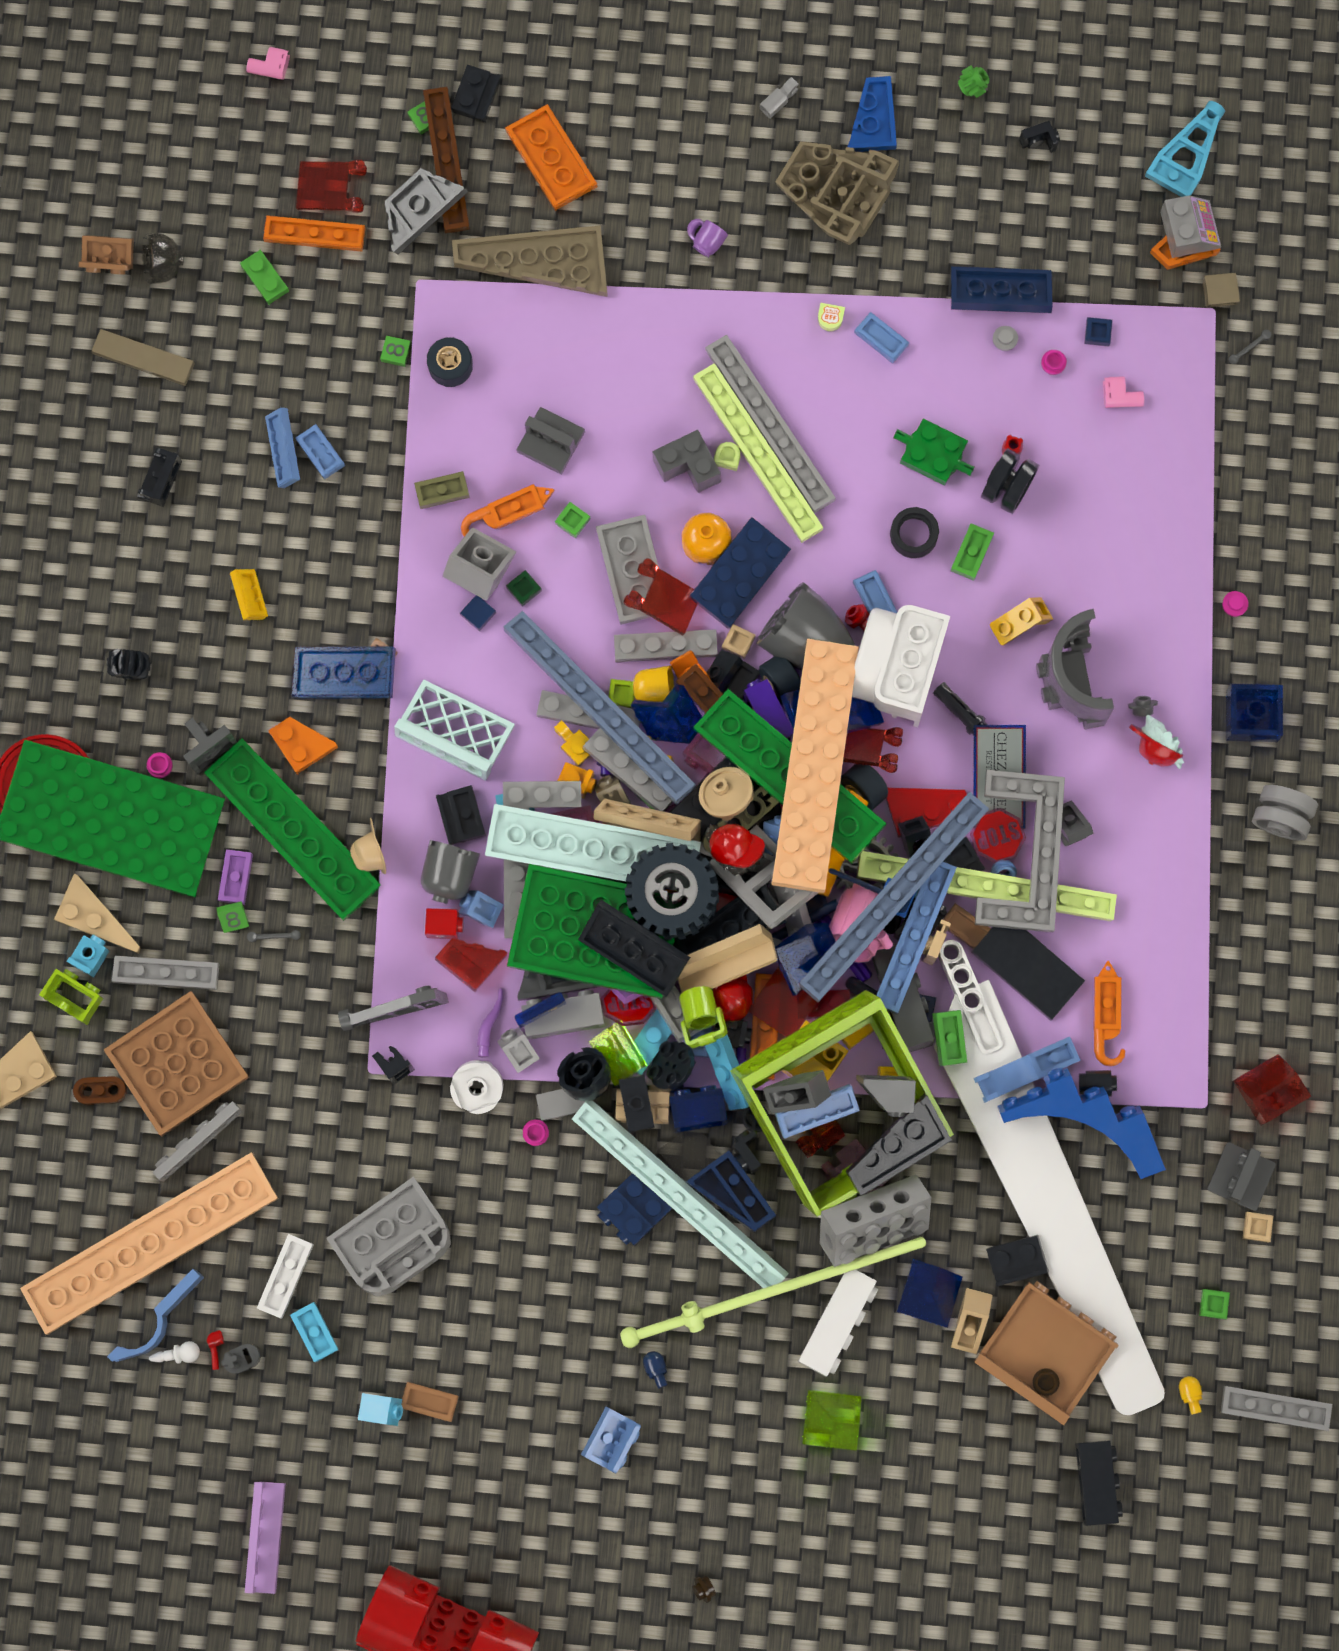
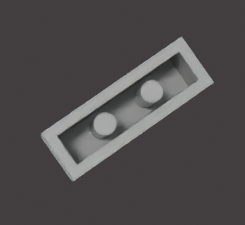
M593 990L580 991L578 996L568 998L567 994L556 995L552 997V1001L542 1002V999H532L526 1001L527 1005L521 1006L525 1034L528 1040L605 1027L599 993H594Z

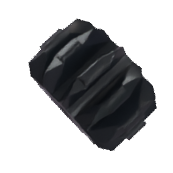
M115 649L109 652L106 666L108 674L112 677L141 680L148 677L151 663L147 653Z

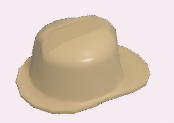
M370 818L371 832L353 843L350 850L351 857L359 870L367 872L381 870L383 874H386L384 857L375 837L372 818Z

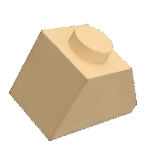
M966 1288L951 1348L977 1354L989 1318L992 1301L991 1294Z

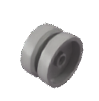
M1265 785L1259 798L1263 806L1255 809L1252 823L1258 828L1282 838L1298 841L1306 840L1311 828L1307 820L1315 816L1318 807L1317 801L1291 788Z

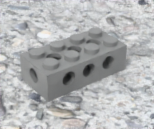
M915 1174L821 1211L820 1245L833 1266L836 1267L841 1264H848L863 1255L873 1254L878 1249L888 1245H896L903 1239L913 1235H921L929 1229L932 1197Z

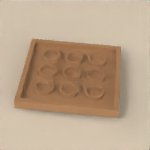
M192 991L104 1049L161 1137L249 1078Z

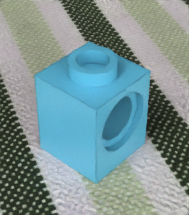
M362 1393L358 1420L398 1426V1422L403 1414L402 1399Z

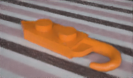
M532 484L491 502L487 506L473 511L464 517L461 523L462 535L465 537L469 532L470 525L480 519H483L489 527L500 529L545 509L544 505L555 490L552 488L536 487Z
M1109 961L1106 962L1098 977H1094V1053L1097 1060L1103 1065L1116 1066L1124 1059L1125 1049H1121L1120 1054L1116 1058L1110 1059L1105 1055L1104 1041L1117 1037L1121 1031L1122 977L1117 976Z

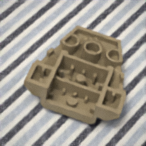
M800 141L775 182L827 235L850 245L858 237L865 235L891 191L890 184L895 178L899 161L875 150H869V153L855 152L854 148L846 147V150L832 149L831 145Z

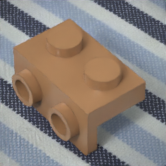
M83 235L82 261L79 262V267H84L86 272L101 273V269H110L111 274H126V270L133 269L134 238Z

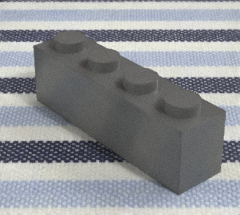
M897 943L893 944L890 949L877 950L876 955L872 957L880 985ZM917 972L912 977L898 1014L889 1011L891 1019L909 1052L933 1046L935 1037L933 1021L928 1022L926 1013L929 1012L925 997L920 998L917 989L921 988Z

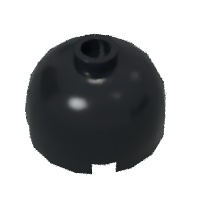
M585 1047L581 1048L582 1052L577 1054L571 1052L561 1061L557 1070V1076L559 1077L560 1086L570 1097L580 1101H591L602 1096L608 1089L611 1082V1069L602 1052L596 1048Z

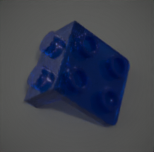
M676 684L663 702L634 700L631 703L636 718L641 722L647 736H651V739L654 741L690 744L697 735L693 727L702 718V715L684 685Z

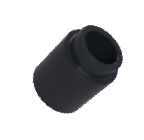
M1111 1070L1085 1071V1073H1079V1094H1084L1085 1090L1092 1087H1104L1108 1097H1112V1091H1117V1076L1112 1075Z

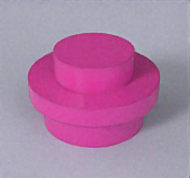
M1058 350L1047 351L1041 360L1043 370L1050 375L1062 373L1067 364L1065 355Z
M1232 591L1224 597L1222 606L1228 615L1238 617L1246 612L1248 599L1243 593Z
M158 752L149 757L147 770L153 777L164 778L172 771L173 763L167 754Z
M531 1120L523 1128V1138L532 1146L544 1144L549 1137L548 1126L541 1120Z

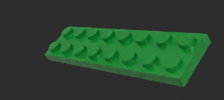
M727 689L693 728L783 805L792 743ZM840 784L831 847L852 864L886 826V822Z
M243 738L204 772L343 921L355 912L381 886L369 871L357 869L351 857V852Z

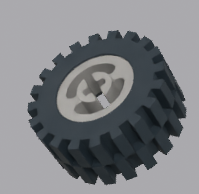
M666 843V847L659 848V845L652 847L653 851L649 853L643 852L640 855L641 859L638 862H633L631 865L632 871L630 874L627 873L625 896L633 918L638 924L655 935L664 937V940H672V938L677 937L681 940L686 939V935L699 933L698 930L702 926L705 928L710 923L709 919L711 916H714L716 905L719 903L718 881L709 861L703 858L697 850L693 849L692 851L688 849L687 845L680 844L679 847L674 846L673 843ZM668 873L680 874L690 883L689 888H684L680 880L676 879L675 887L679 892L673 893L672 903L677 904L683 898L687 899L686 903L676 909L661 907L654 900V895L659 893L662 899L668 903L669 895L665 890L671 888V877L664 879L661 883H656L661 876Z

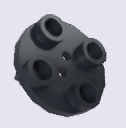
M663 1042L647 1070V1076L652 1080L653 1085L662 1091H672L678 1088L682 1090L684 1083L691 1075L696 1064L692 1048L684 1042Z

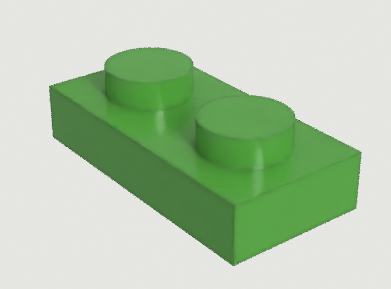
M261 249L240 262L241 267L268 305L289 292L288 287Z
M971 523L952 565L951 572L974 581L994 532Z
M961 1010L932 1013L939 1066L967 1063Z

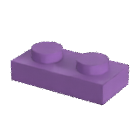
M226 849L218 895L219 902L237 903L242 901L243 905H245L253 858L252 853Z

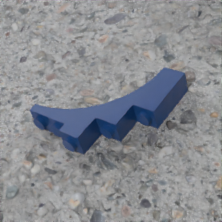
M1056 1068L1048 1072V1076L1043 1077L1046 1084L1045 1088L1036 1087L1027 1091V1095L1019 1098H1007L1002 1101L1001 1105L997 1106L1004 1123L1024 1117L1054 1116L1072 1119L1093 1127L1104 1133L1123 1150L1132 1161L1140 1179L1166 1170L1140 1105L1124 1107L1120 1110V1113L1115 1114L1104 1087L1089 1088L1084 1091L1083 1095L1079 1096L1068 1068Z

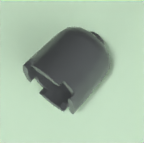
M430 840L421 874L422 888L433 895L432 900L447 904L448 899H462L470 888L480 854Z

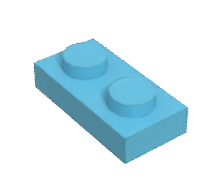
M315 1302L290 1315L315 1363L339 1350Z

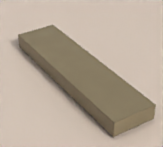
M100 329L91 351L94 355L186 386L195 365L193 360Z

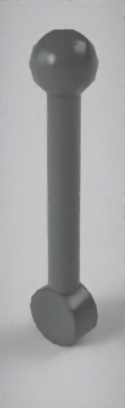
M1263 330L1259 338L1236 355H1231L1229 362L1236 364L1240 357L1260 342L1269 340L1272 335L1271 332Z
M294 930L292 933L256 934L255 932H249L247 934L248 941L252 943L256 942L257 939L292 938L293 940H299L301 937V933L298 930Z

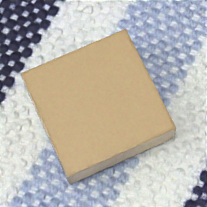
M733 624L722 644V649L745 659L756 635Z
M1245 1212L1243 1239L1271 1242L1273 1216Z

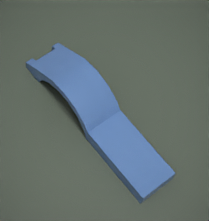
M1067 1037L973 1079L975 1083L978 1082L984 1095L982 1099L985 1103L1045 1077L1053 1069L1065 1068L1081 1060L1071 1038Z
M192 1269L154 1308L157 1315V1329L153 1338L146 1345L137 1349H126L117 1346L107 1357L112 1362H119L149 1353L156 1348L166 1333V1316L204 1277L197 1270Z

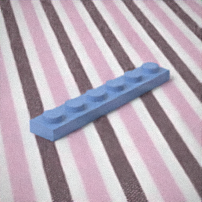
M942 862L919 888L876 996L881 998L885 1008L891 1012L898 1014L956 871L957 867Z

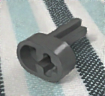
M244 1344L225 1353L221 1364L228 1372L239 1374L258 1365L261 1353L256 1346ZM245 1349L248 1350L249 1355L252 1359V1362L250 1364L248 1361H246L244 1357Z

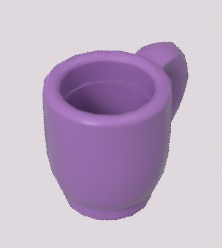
M694 219L687 227L688 236L694 241L692 247L707 258L720 248L728 236L723 229L709 220L704 222L701 219ZM699 226H701V228L699 229L698 233H697L696 236H695V232H696L697 228H698Z

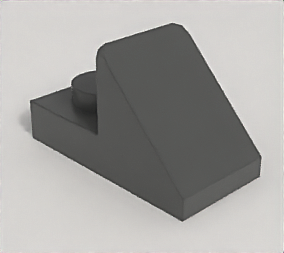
M1072 800L1063 804L1061 840L1065 846H1069L1094 834L1091 824Z

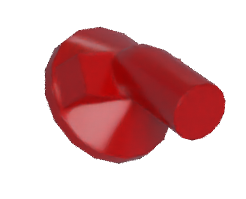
M863 604L851 606L846 612L845 623L853 629L859 626L864 632L868 621L867 618L870 615L867 608Z

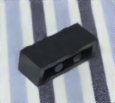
M1110 1440L1075 1443L1083 1525L1119 1523V1517H1123L1121 1500L1117 1501L1116 1490L1120 1489L1119 1475L1114 1473L1113 1462H1117L1116 1447L1111 1446Z

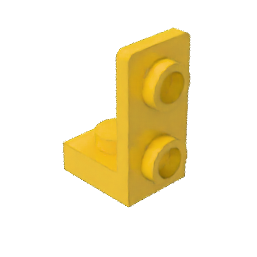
M1042 597L1028 598L991 622L990 627L1000 645H1005L1033 626L1049 623L1053 620V617Z

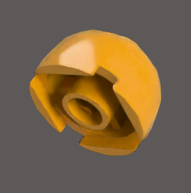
M710 512L692 516L685 524L681 533L682 548L686 556L693 562L707 563V565L714 564L732 542L731 531L727 522L719 515Z

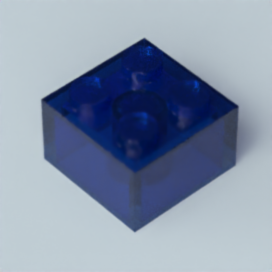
M1230 684L1226 690V741L1278 742L1283 736V685Z
M716 1085L700 1087V1092L690 1093V1089L675 1091L674 1096L670 1097L675 1133L727 1125L722 1088L716 1089Z

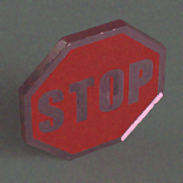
M1002 808L986 812L970 832L976 853L993 863L1016 858L1026 839L1020 818Z
M609 988L600 999L604 1016L623 1027L644 1024L656 1011V1006L648 996L642 995L624 1004Z

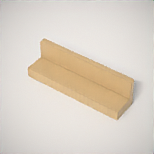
M605 798L594 810V820L602 821V824L700 842L701 820Z
M759 924L689 954L688 956L691 958L678 978L681 993L699 986L713 989L776 962L778 958L772 934Z

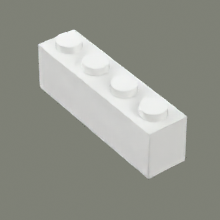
M857 1270L844 1273L799 1358V1363L825 1377L828 1376L829 1372L835 1374L841 1362L837 1358L841 1349H848L854 1337L850 1335L853 1326H860L866 1312L862 1311L866 1301L872 1303L878 1291V1288L874 1287L877 1282L876 1280Z

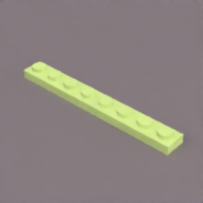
M715 363L694 375L693 380L800 542L803 543L823 530L822 524Z

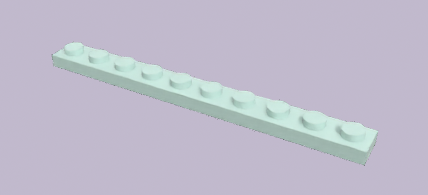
M593 1100L585 1101L573 1116L572 1120L762 1288L781 1283L789 1274Z

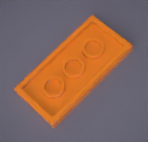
M548 104L505 127L507 135L555 211L598 187L594 177Z

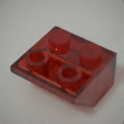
M1279 1054L1233 1080L1260 1126L1311 1097L1299 1075Z

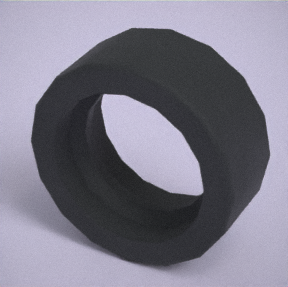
M919 507L906 508L899 512L894 518L890 530L891 543L895 550L909 558H921L929 554L936 546L939 535V526L934 515L926 509ZM909 519L922 520L929 528V539L921 546H908L900 538L899 531L902 524Z

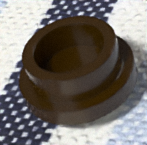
M1044 1368L1035 1373L1033 1387L1040 1395H1052L1059 1388V1377L1053 1370Z
M707 1576L702 1578L696 1577L694 1579L695 1585L692 1586L698 1600L703 1599L706 1603L710 1602L711 1598L716 1595L710 1579Z

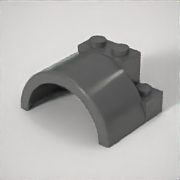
M1094 609L1080 612L1069 619L1057 633L1049 653L1042 654L1039 663H1036L1038 678H1043L1044 688H1041L1043 703H1048L1049 710L1066 709L1071 714L1077 716L1079 723L1083 722L1084 729L1105 726L1114 710L1112 698L1091 697L1092 693L1083 653L1090 652L1092 648L1091 643H1088L1087 637H1090L1089 624L1092 619L1096 618ZM1063 647L1064 649L1068 648V651L1062 652Z

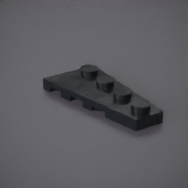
M766 884L755 892L772 911L779 907ZM738 896L715 912L714 916H711L709 919L710 923L705 928L702 926L698 930L699 933L686 935V939H677V942L682 952L689 955L761 924L767 930H770V928ZM786 919L777 926L787 923Z

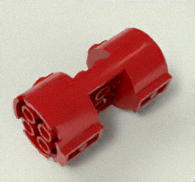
M389 1565L370 1602L355 1641L356 1645L369 1651H532L539 1632L492 1610H489L487 1615L483 1616L474 1610L465 1608L450 1599L439 1596L440 1587Z

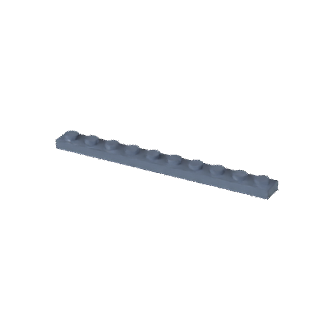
M523 611L503 626L504 631L675 804H678L696 788L695 783Z
M969 792L798 985L814 1000L819 1002L985 815L989 808Z

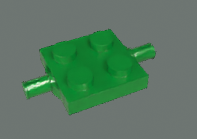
M924 418L912 435L899 429L894 434L893 439L906 444V451L900 460V464L944 486L956 470L971 476L975 466L962 461V453L967 446L968 440Z

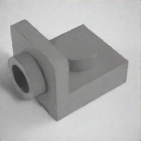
M519 1027L515 1030H507L501 1035V1039L497 1041L518 1073L540 1059Z

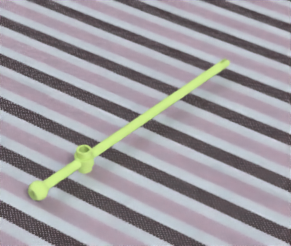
M919 1237L876 1251L873 1254L858 1257L848 1264H841L836 1267L830 1266L704 1308L698 1307L695 1301H690L682 1305L683 1313L680 1316L637 1330L633 1327L624 1328L620 1333L621 1340L625 1347L633 1348L638 1345L641 1339L684 1325L692 1333L699 1332L705 1327L703 1322L705 1318L923 1248L926 1245V1240L923 1237Z

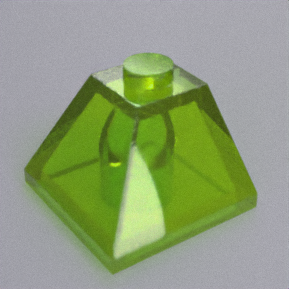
M808 1390L802 1444L857 1451L861 1396Z

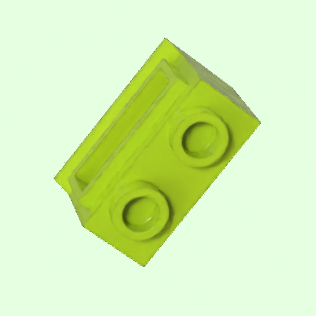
M55 969L39 996L88 1025L91 1017L104 999L98 995L101 990L88 982L83 986L77 982L79 976L67 969L63 973ZM63 981L92 999L86 1010L56 992Z

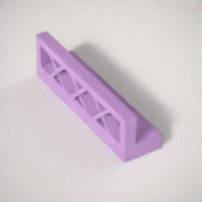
M254 1482L245 1593H276L286 1483Z

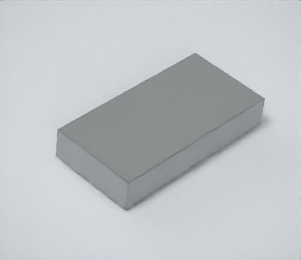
M563 1089L536 1095L541 1121L576 1114L585 1103V1101L573 1099Z

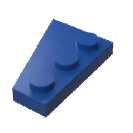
M891 76L869 77L865 80L848 147L854 148L855 152L895 150L897 148Z

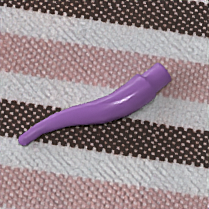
M502 988L498 989V999L494 1008L483 1020L479 1029L477 1039L478 1057H489L491 1029L500 1013L503 1002Z

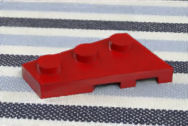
M887 787L888 797L886 802L897 837H901L898 827L899 823L919 816H923L929 828L939 826L967 795L966 791Z

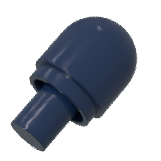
M656 1351L648 1352L643 1358V1366L647 1376L655 1380L658 1389L668 1386L664 1376L667 1373V1366L663 1356Z

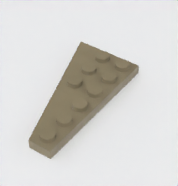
M601 225L452 240L453 259L456 268L608 297Z

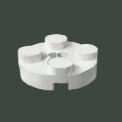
M473 1060L464 1063L456 1070L450 1085V1092L454 1102L461 1109L464 1108L474 1114H482L496 1106L501 1099L504 1084L501 1074L489 1061ZM473 1081L483 1083L484 1087L481 1088V1093H475L476 1090L471 1091L470 1086L473 1085Z

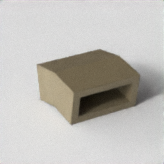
M1236 273L1204 276L1203 289L1206 308L1237 305L1240 302Z

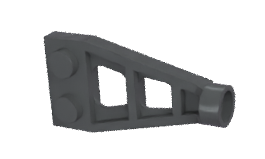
M423 986L415 989L416 993L354 1014L350 1008L338 1012V1018L343 1031L355 1029L357 1026L449 1003L447 993L437 988L431 989V986Z

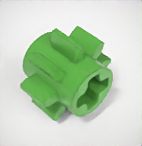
M970 65L961 71L963 75L960 76L958 84L966 96L974 95L978 98L986 93L985 88L988 87L989 77L983 68H973Z

